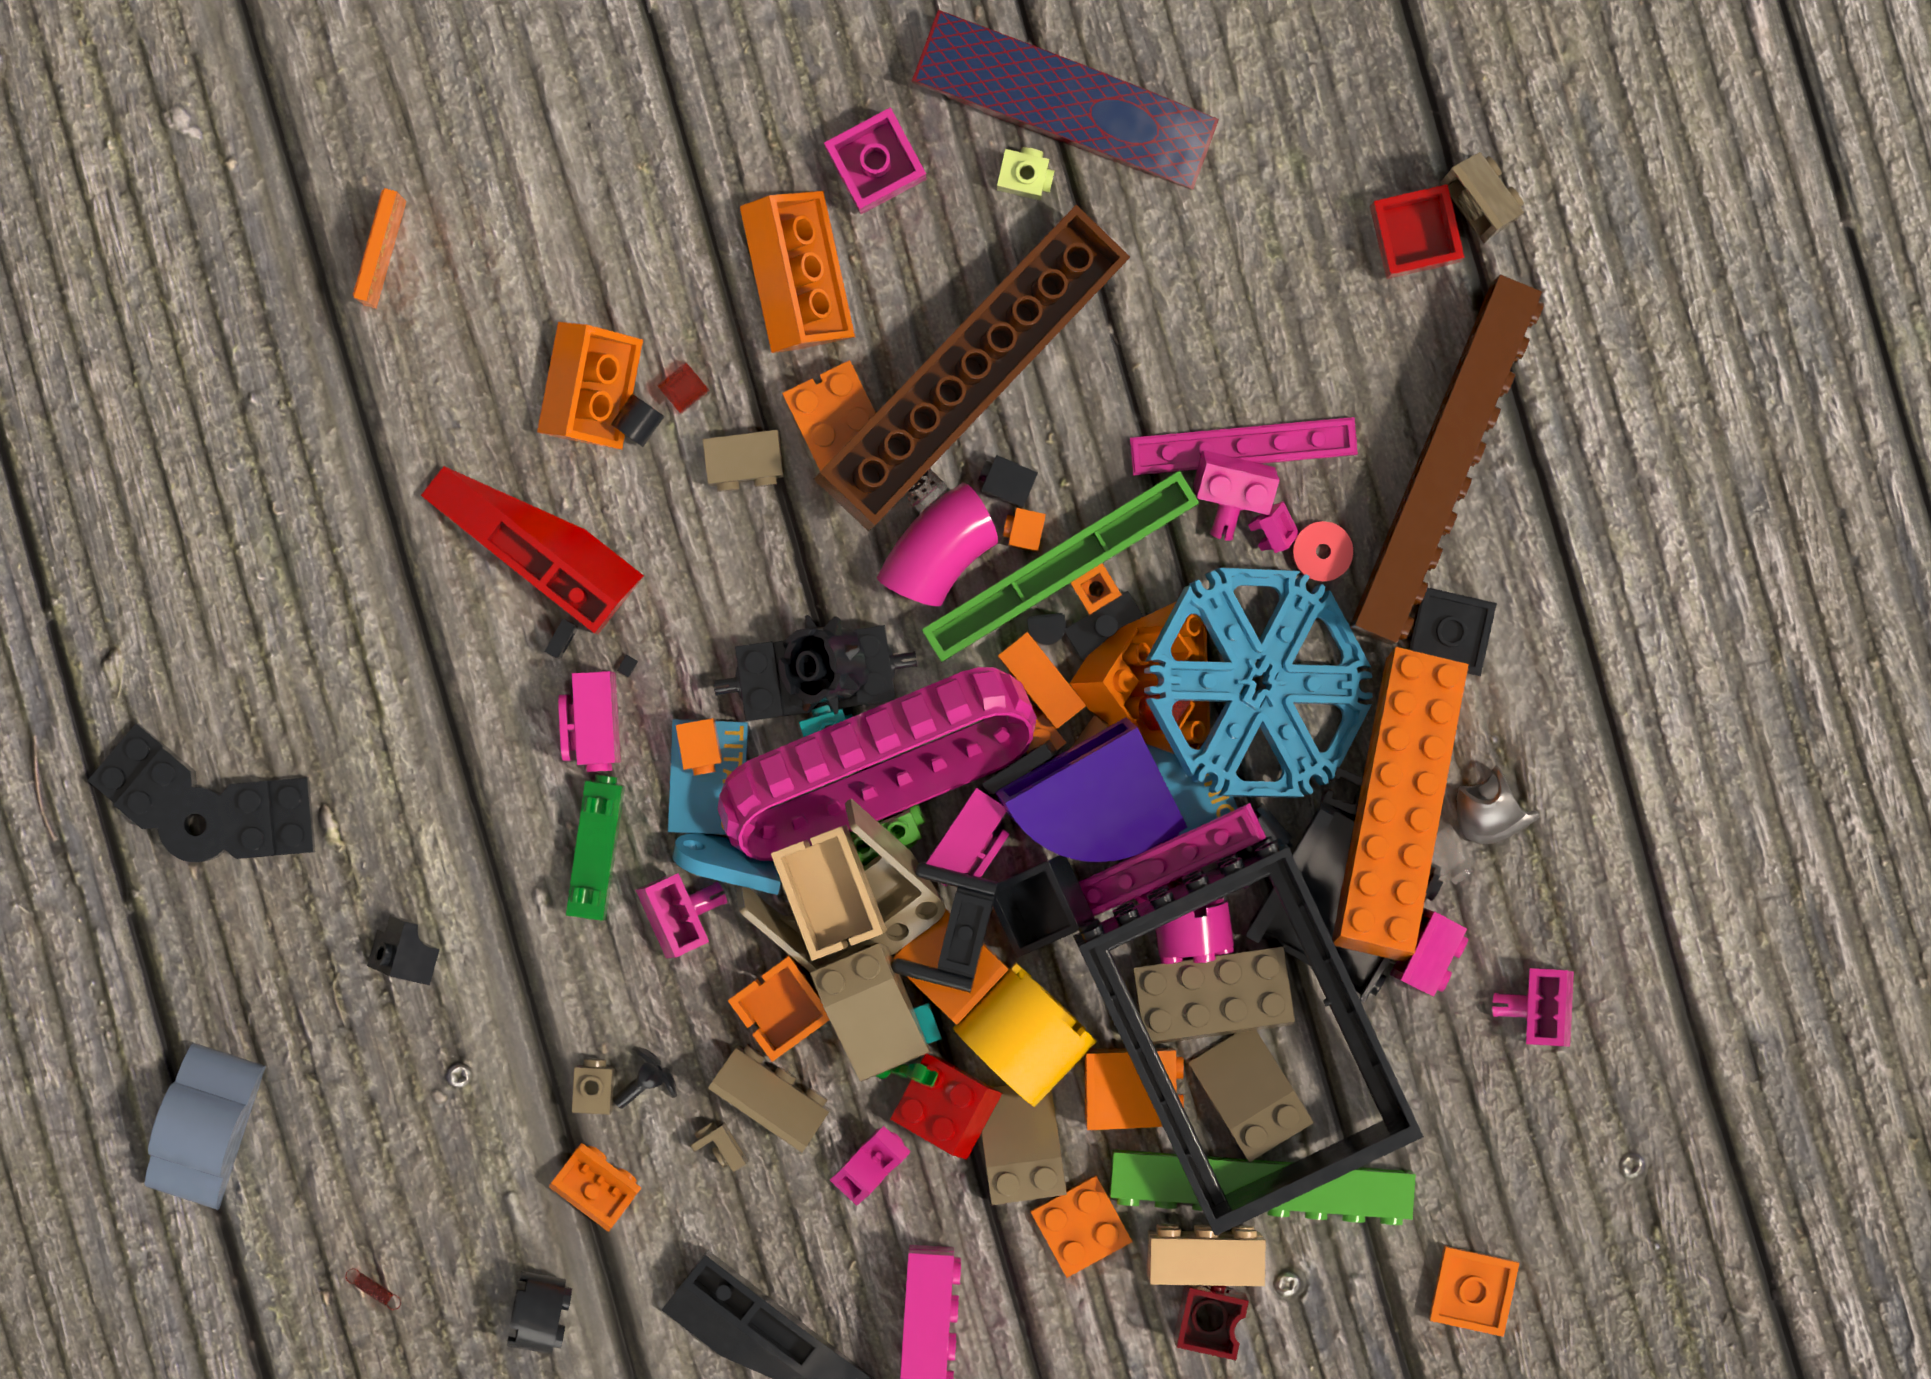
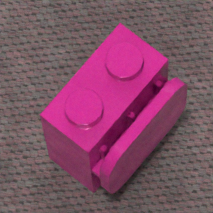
M611 671L572 673L573 704L569 694H561L558 697L562 760L574 761L576 750L577 765H586L587 772L612 771V763H621L616 673Z
M976 788L926 864L964 874L970 873L972 876L981 878L1009 836V833L1002 829L998 837H993L992 834L1007 812L1005 807Z

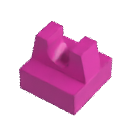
M1284 501L1272 505L1270 515L1260 514L1248 524L1251 531L1262 529L1266 535L1258 544L1261 551L1273 550L1274 553L1286 550L1299 534Z

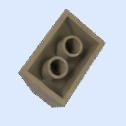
M737 1045L708 1089L800 1152H803L830 1111V1108L825 1106L828 1099L810 1087L806 1092L794 1084L797 1078L782 1067L778 1066L774 1071L765 1065L763 1061L766 1057L753 1047L746 1045L742 1049Z

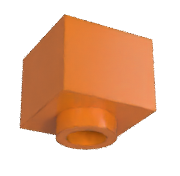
M1016 508L1015 516L1007 515L1002 537L1010 538L1008 546L1037 553L1046 514Z
M1103 563L1071 582L1072 587L1089 614L1094 613L1122 596ZM1093 582L1102 583L1104 591L1100 596H1093L1090 593L1089 587Z

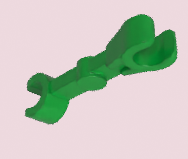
M915 1063L909 1066L906 1064L899 1065L875 1077L885 1079L890 1073H894L903 1078L908 1076L918 1083L933 1087L939 1073L928 1070L923 1064Z

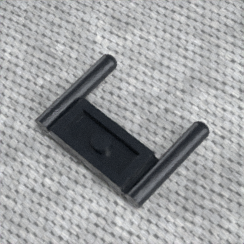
M919 863L915 868L917 877L957 887L938 968L897 958L891 964L892 970L896 974L971 993L998 882L926 863Z

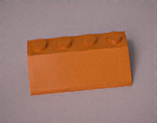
M824 191L769 195L740 206L771 353L800 350L854 338L855 333Z

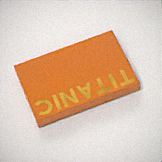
M386 188L382 190L352 295L364 306L377 309L407 202L397 191Z

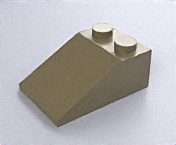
M1479 152L1454 166L1440 182V185L1448 184L1451 200L1484 244L1524 214L1521 208L1524 202L1512 186L1507 189L1500 180L1499 176L1502 172L1496 162L1490 156L1484 158L1482 153Z
M881 943L810 973L823 1007L861 1082L930 1053L900 974H896L892 970L891 964L894 959L890 949Z
M1257 1030L1235 1033L1188 1062L1249 1163L1314 1123Z
M1009 1085L994 1086L993 1088L1003 1094L982 1131L992 1205L1067 1195L1052 1090L1033 1107Z

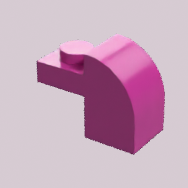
M882 1126L856 1150L830 1181L857 1206L874 1191L882 1180L911 1151L904 1145L902 1139L896 1133Z

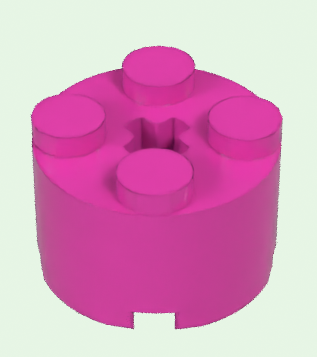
M1223 898L1155 929L1161 964L1182 962L1183 957H1193L1194 963H1205L1216 960L1215 955H1225L1234 952L1228 901H1224Z

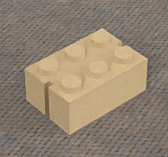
M847 824L810 838L812 846H810L807 839L771 853L812 961L849 946L847 938H849L848 940L852 946L887 932Z
M1157 1224L1156 1231L1148 1230L1147 1276L1151 1285L1265 1286L1266 1240L1261 1232L1254 1230V1226L1237 1225L1232 1228V1232H1223L1215 1236L1210 1225H1194V1231H1181L1179 1225Z

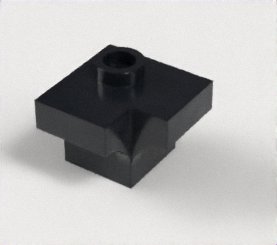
M390 915L386 930H377L367 966L390 977L430 986L440 949L421 942L418 936V924Z

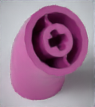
M963 482L927 507L896 542L877 576V580L888 589L911 600L926 605L941 606L949 590L962 572L981 554L998 544L994 523L977 493L968 484Z

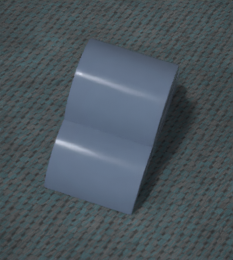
M193 1043L182 1061L175 1082L167 1090L156 1116L148 1146V1154L151 1157L146 1171L145 1186L216 1210L220 1209L266 1066Z

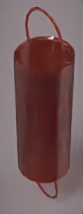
M360 1272L355 1281L351 1283L385 1306L395 1295Z

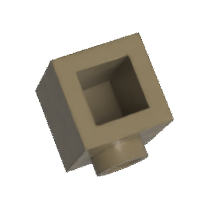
M587 1058L584 1059L583 1065H576L574 1067L572 1113L610 1115L613 1112L615 1067L606 1066L605 1059Z

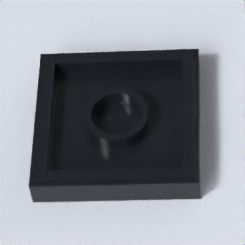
M1427 588L1421 604L1418 605L1408 650L1469 664L1467 674L1481 676L1497 603Z

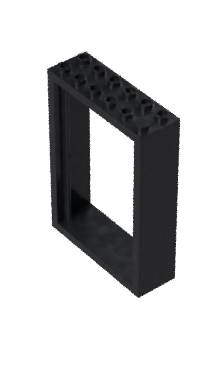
M1272 836L1251 845L1252 851L1240 857L1237 853H1233L1219 859L1216 862L1218 867L1206 873L1199 869L1182 877L1183 884L1169 889L1168 885L1151 891L1147 894L1149 900L1136 906L1133 902L1119 906L1112 911L1114 916L1100 922L1098 918L1092 919L1078 927L1079 933L1073 935L1215 1236L1424 1137L1289 847L1280 838L1273 840ZM1269 876L1326 997L1323 1002L1326 1007L1330 1006L1383 1120L1224 1195L1110 950Z

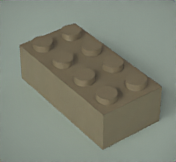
M1284 947L1216 956V960L1205 963H1194L1193 960H1186L1173 964H1157L1133 968L1138 1011L1154 1045L1289 1026L1295 1022Z

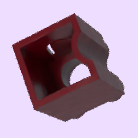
M1185 1285L1173 1337L1176 1348L1236 1361L1240 1343L1235 1335V1327L1241 1319L1246 1318L1249 1304L1245 1292L1227 1289L1226 1286ZM1205 1304H1215L1223 1311L1224 1320L1214 1330H1203L1196 1322V1313Z

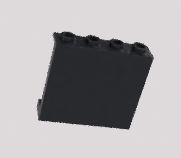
M1322 800L1291 853L1332 939L1355 819ZM1431 863L1425 901L1426 899L1433 901L1443 884V881L1439 880L1441 867L1434 863ZM1272 885L1248 925L1246 937L1257 943L1264 939L1276 947H1284L1285 952L1310 965L1278 894ZM1335 946L1356 992L1360 994V1001L1365 1003L1370 993L1376 996L1386 979V976L1382 974L1389 962L1395 964L1397 960Z

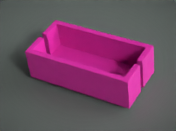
M909 1245L900 1379H954V1371L947 1370V1360L955 1361L956 1333H950L949 1327L950 1322L957 1323L959 1306V1295H952V1284L960 1285L961 1257H954V1247Z

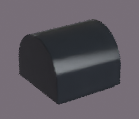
M632 394L611 425L644 447L665 416Z
M1065 614L1029 616L1027 618L1029 635L1037 644L1043 646L1057 643L1065 633Z

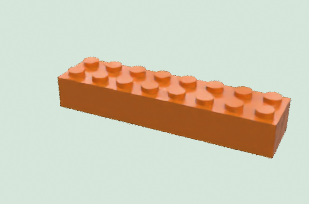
M1395 647L1386 658L1332 941L1337 947L1401 962H1406L1415 954L1469 664Z

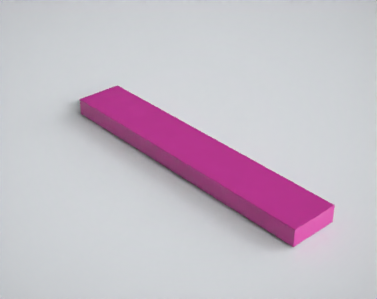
M1354 417L1130 438L1133 476L1197 470L1203 450L1260 464L1358 455Z
M1249 803L1085 878L1078 883L1093 915L1097 916L1262 841L1266 836Z

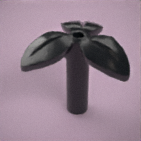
M634 1046L632 1050L641 1056L646 1063L639 1069L637 1078L613 1097L616 1106L623 1109L646 1089L656 1088L663 1083L672 1098L677 1097L673 1075L668 1068L660 1066V1058L647 1049Z

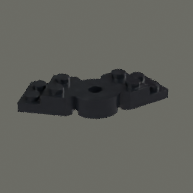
M136 723L87 780L141 829L158 828V834L164 847L173 856L183 861H210L218 858L225 851L235 859L316 852L309 777L229 784L222 794L210 788L197 787L196 771L139 723ZM195 814L202 815L206 820V829L201 835L194 834L189 827L190 819Z

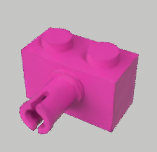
M1205 450L1202 451L1193 487L1197 499L1219 504L1213 527L1210 531L1213 537L1221 539L1223 534L1225 535L1224 540H1233L1240 510L1270 515L1280 481L1275 467Z
M679 873L666 875L635 890L666 958L679 957L708 943L709 940L698 916L720 905L727 904L725 894H720L710 899L711 896L723 891L717 881L704 889L688 895Z
M1530 968L1528 994L1494 993L1493 1003L1508 1004V1007L1492 1006L1493 1017L1526 1018V1044L1570 1047L1574 972L1569 970Z

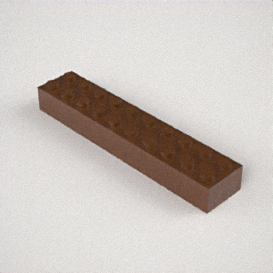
M1075 205L818 473L814 480L869 532L1126 263L1130 256L1082 209Z
M1501 274L1491 282L1349 625L1352 630L1388 645L1396 644L1398 640L1402 641V639L1407 638L1414 622V618L1409 617L1413 605L1421 604L1429 583L1423 581L1427 570L1431 571V569L1436 568L1443 552V548L1438 547L1441 536L1450 534L1458 513L1452 511L1455 502L1464 499L1470 487L1472 478L1467 477L1470 466L1474 467L1475 464L1480 462L1487 443L1482 442L1481 439L1484 432L1493 429L1499 417L1501 408L1496 407L1498 398H1502L1504 394L1507 395L1513 383L1515 373L1510 371L1513 362L1517 363L1518 359H1522L1529 344L1530 338L1524 336L1526 330L1531 328L1533 324L1536 325L1543 310L1544 303L1539 302L1542 291Z

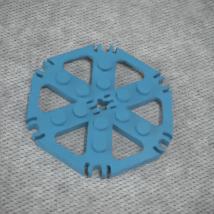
M1218 568L1205 574L1209 581L1208 590L1202 586L1200 580L1192 581L1189 583V586L1184 587L1145 662L1154 661L1160 664L1144 668V673L1155 674L1158 678L1157 686L1144 688V693L1148 695L1159 694L1160 699L1148 698L1145 700L1187 777L1193 776L1192 781L1195 783L1202 782L1206 774L1212 777V785L1208 790L1210 793H1216L1222 789L1218 796L1300 798L1313 793V789L1309 784L1310 777L1313 776L1319 786L1329 783V779H1334L1337 767H1340L1372 705H1364L1357 702L1373 697V693L1362 692L1359 688L1360 680L1372 678V673L1357 671L1358 667L1366 669L1370 668L1371 665L1331 591L1325 592V586L1320 584L1314 587L1312 593H1309L1306 589V582L1310 576L1304 574L1296 578L1300 571ZM1237 586L1272 587L1279 595V602L1260 639H1258L1233 592ZM1190 614H1196L1202 619L1224 662L1177 661L1173 658L1171 654L1172 644ZM1316 618L1324 621L1341 652V661L1337 666L1292 664ZM1263 674L1262 683L1266 686V689L1258 690L1255 693L1256 683L1252 679ZM1177 701L1226 702L1203 747L1199 750L1191 748L1172 715L1174 703ZM1294 704L1336 705L1340 708L1342 721L1326 751L1319 752ZM1259 727L1282 768L1281 777L1275 782L1243 781L1236 774Z

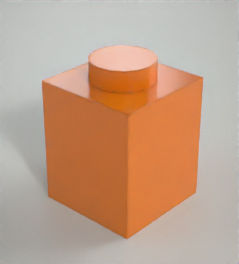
M715 718L676 725L683 769H692L694 776L716 772L715 764L723 763Z

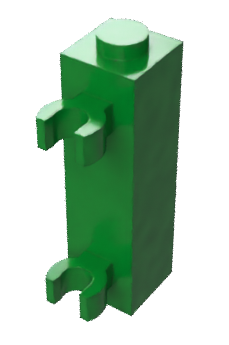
M595 774L594 781H585L566 916L600 921L606 920L625 786L617 785L618 777Z

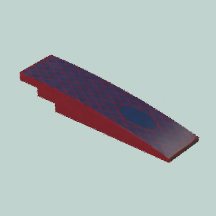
M938 10L912 78V83L945 94L947 98L982 110L984 114L1191 190L1194 189L1219 121L1215 117L1124 80Z

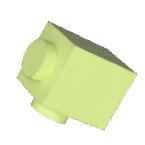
M1022 147L1021 152L1005 149L997 191L1041 200L1042 191L1050 193L1055 170L1048 169L1049 159L1043 158V152L1040 150Z

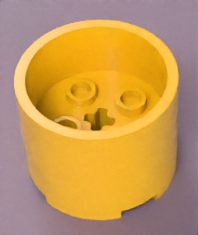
M1016 962L959 1024L953 1027L957 1035L1003 1081L1033 1107L1098 1042L1058 1000Z

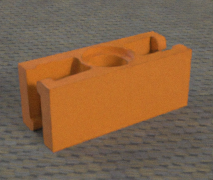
M1028 632L998 655L1015 679L1023 684L1026 693L1055 729H1058L1086 706Z

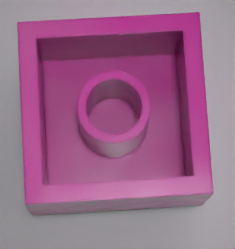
M891 107L824 142L825 149L860 215L927 180L926 172Z

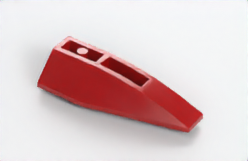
M443 466L421 494L429 503L594 634L598 635L644 577L642 573L586 529L448 467Z

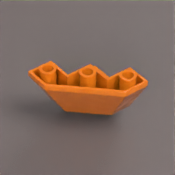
M1176 602L1117 630L1114 635L1110 636L1085 658L1069 683L1086 707L1106 723L1113 725L1127 717L1138 727L1146 744L1172 754L1175 753L1145 700L1148 698L1160 699L1159 694L1148 695L1144 693V688L1157 686L1158 678L1155 674L1144 673V668L1160 665L1158 662H1145ZM1190 614L1186 618L1172 644L1171 654L1177 661L1208 662L1206 627L1202 619L1196 614ZM1177 701L1172 707V715L1188 745L1195 750H1199L1210 733L1209 701Z

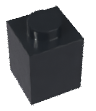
M996 455L993 463L986 460L978 481L984 483L981 492L1023 509L1038 472Z

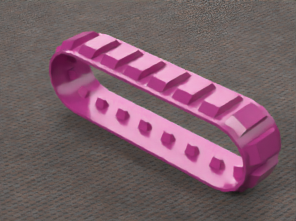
M977 667L962 671L750 759L738 766L726 778L721 790L722 792L719 794L717 810L732 846L751 858L760 861H773L771 853L807 839L810 846H812L810 838L846 824L849 832H852L845 803L850 799H853L878 821L1007 767L1017 761L1028 750L1033 739L1037 718L1023 684L1010 674H1006V672L993 667ZM985 719L984 721H982V722H980V723H977V724L972 725V726H970V727H968V728H965V729L960 730V731H958V732H955V733H953V734H951V735H948V736H946V737H943V738H941V739H939V740H936V741H934V742H931V743H929V744H927V745H924V746H922V747H919V748H917V749H915V750H912V751H910V752H907V753H905V754H903V755H900V756H898V757H895V758H893V759H890V760H888V761H886V762H883V763H881V764H878V765H876V766H874V767H871V768H869V769H866V770H864V771H862V772H859V773H857V774H854V775H852V776H850V777H847V778H845V779H842V780H840V781H838V782H835V783H833V784H830V785H828V786H826V787H823V788H821V789H818V790H816V791H813V792H811V793H809V794H806V795H804V796H801V797H799V798H797V799H794V800H792V801H789V802H787V803H785V804H782V805H780V806H777V807H775V808L768 809V808H770V807H772V806H775V805L780 804V803H782V802H784V801H787V800L792 799V798H794V797H797V796H799V795H801V794H804V793H806V792H809V791H811V790H813V789H816V788H818V787H821V786H823V785H825V784H828V783H830V782H833V781H835V780H837V779H840V778H842V777H845V776H847V775H849V774H852V773H854V772H857V771H859V770H862V769H864V768H866V767H869V766L874 765V764H876V763H878V762H881V761H883V760H886V759H888V758H890V757H893V756H895V755H898V754H900V753H902V752H905V751H907V750H910V749H912V748H914V747H917V746H919V745H922V744H924V743H926V742H929V741H931V740H934V739H936V738H939V737H941V736H943V735H946V734H948V733H951V732H953V731H955V730H958V729H960V728H963V727H965V726H967V725H970V724H972V723H975V722H977V721H979V720Z

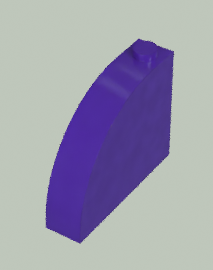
M1127 717L995 792L1008 814L1035 842L1058 855L1074 860L1107 862L1129 858L1179 836V832L1188 828L1138 727Z

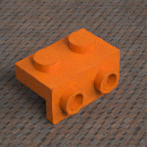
M581 1143L551 1182L549 1188L609 1232L641 1190V1187L636 1184L637 1180L630 1172L622 1168L616 1169L608 1163L606 1156L594 1146L587 1147Z

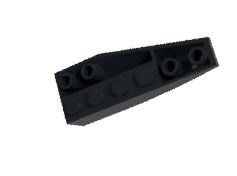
M709 1250L706 1251L662 1308L664 1313L720 1356L772 1379H875Z

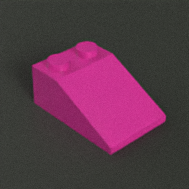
M1423 908L1424 916L1420 922L1415 954L1406 962L1397 961L1390 975L1434 997L1437 990L1443 992L1452 975V972L1447 969L1453 957L1460 958L1469 938L1464 936L1467 928L1435 911Z

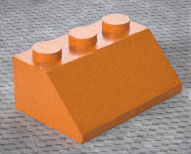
M558 322L537 433L622 450L625 434L612 426L611 423L633 394L643 339L587 324Z

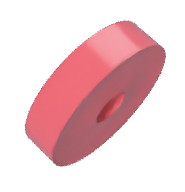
M1326 521L1315 522L1301 530L1295 539L1292 549L1293 560L1302 575H1309L1310 580L1317 582L1331 581L1340 577L1349 568L1353 559V544L1348 533L1339 525ZM1319 545H1326L1329 548L1330 554L1326 559H1321L1317 556L1316 548Z

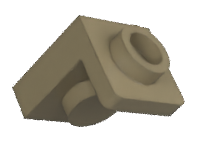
M711 1122L694 1133L697 1140L690 1145L695 1152L709 1142L714 1141L716 1147L712 1148V1151L723 1168L729 1165L734 1172L748 1162L746 1155L725 1122L718 1127L715 1126L714 1122Z

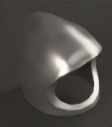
M1498 766L1492 769L1491 775L1485 782L1475 786H1460L1456 798L1457 819L1461 832L1467 839L1477 844H1493L1509 838L1539 818L1538 811L1526 812L1519 805Z

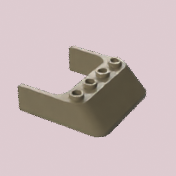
M853 799L845 803L849 826L855 834L879 854V856L863 868L887 932L852 946L848 940L849 938H847L849 946L812 961L795 916H784L774 910L750 888L735 886L740 913L810 973L878 943L889 947L891 954L894 955L937 923L945 912L944 900L930 880L916 876L915 868L919 862L912 852Z

